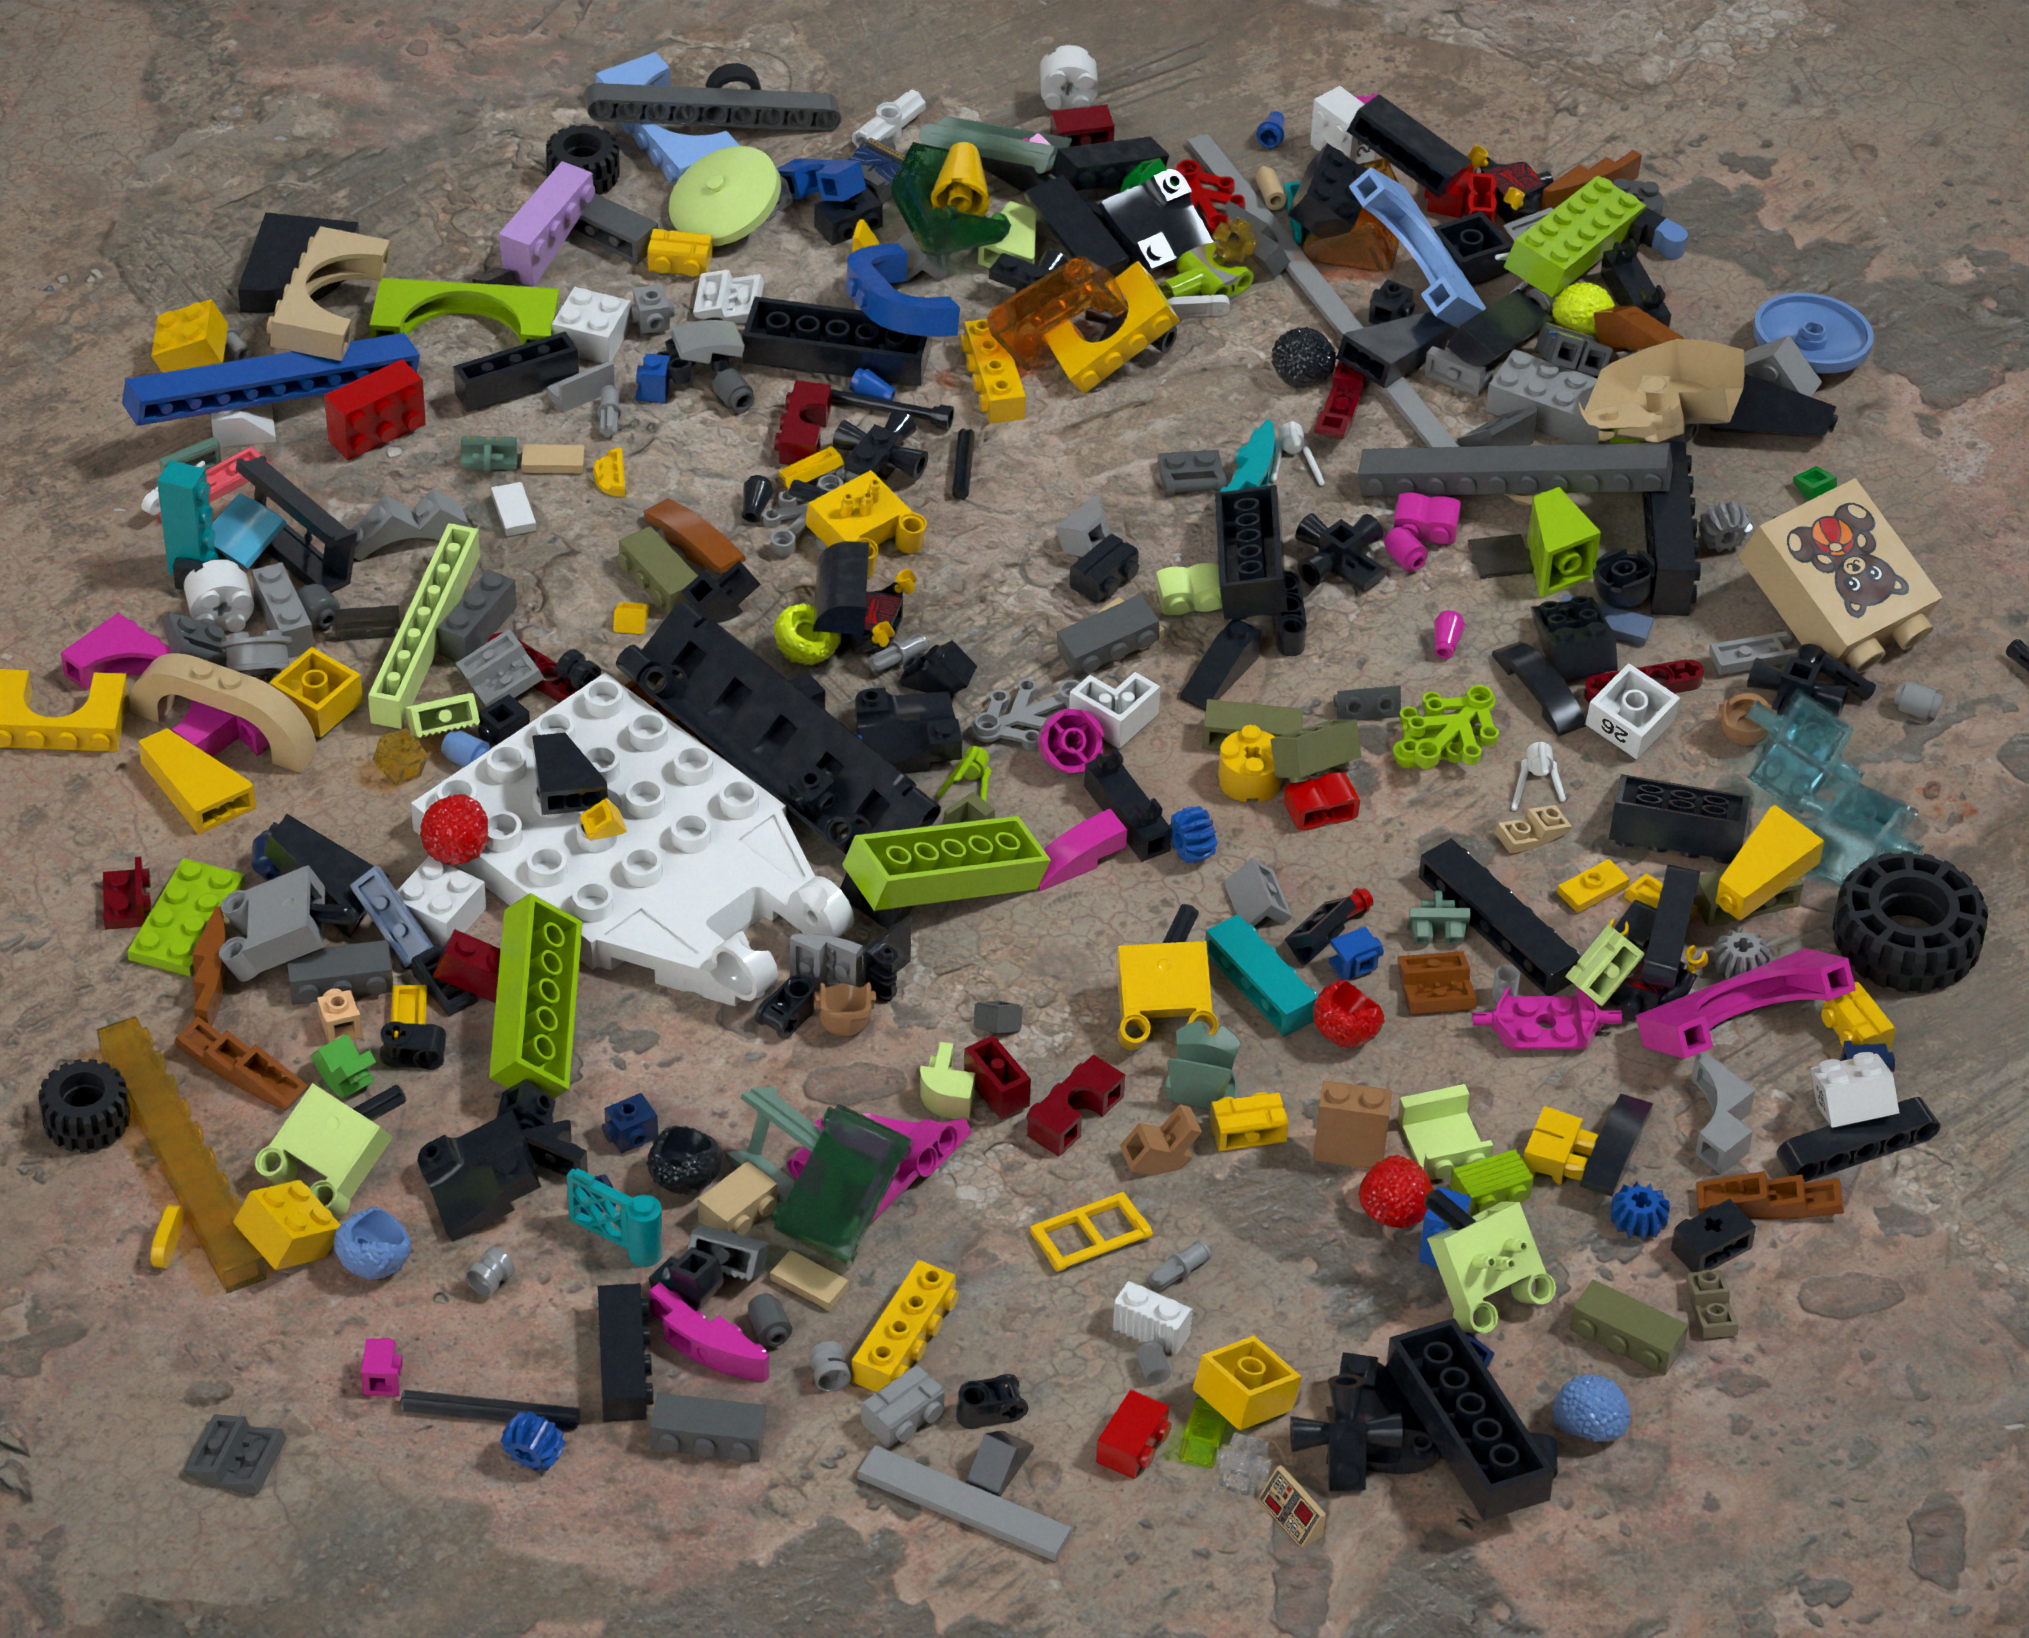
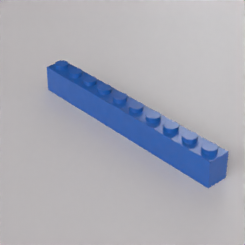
M400 333L352 341L342 361L291 351L125 379L122 405L137 426L323 395L401 359L417 373L420 354L406 334Z

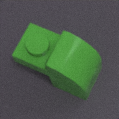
M348 1033L320 1047L310 1055L325 1083L339 1097L344 1098L374 1082L368 1069L376 1063V1060L370 1050L359 1055Z

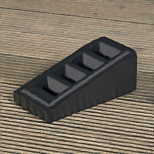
M438 944L412 958V970L414 977L421 985H427V992L447 1015L451 1016L478 1002V997L476 994L454 985L441 989L449 983L433 978L443 950ZM459 991L462 993L450 1000L447 998Z

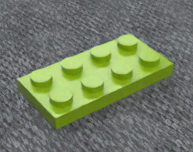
M183 858L127 951L128 960L191 977L194 972L192 953L215 907H221L223 900L230 893L242 890L245 885V875Z

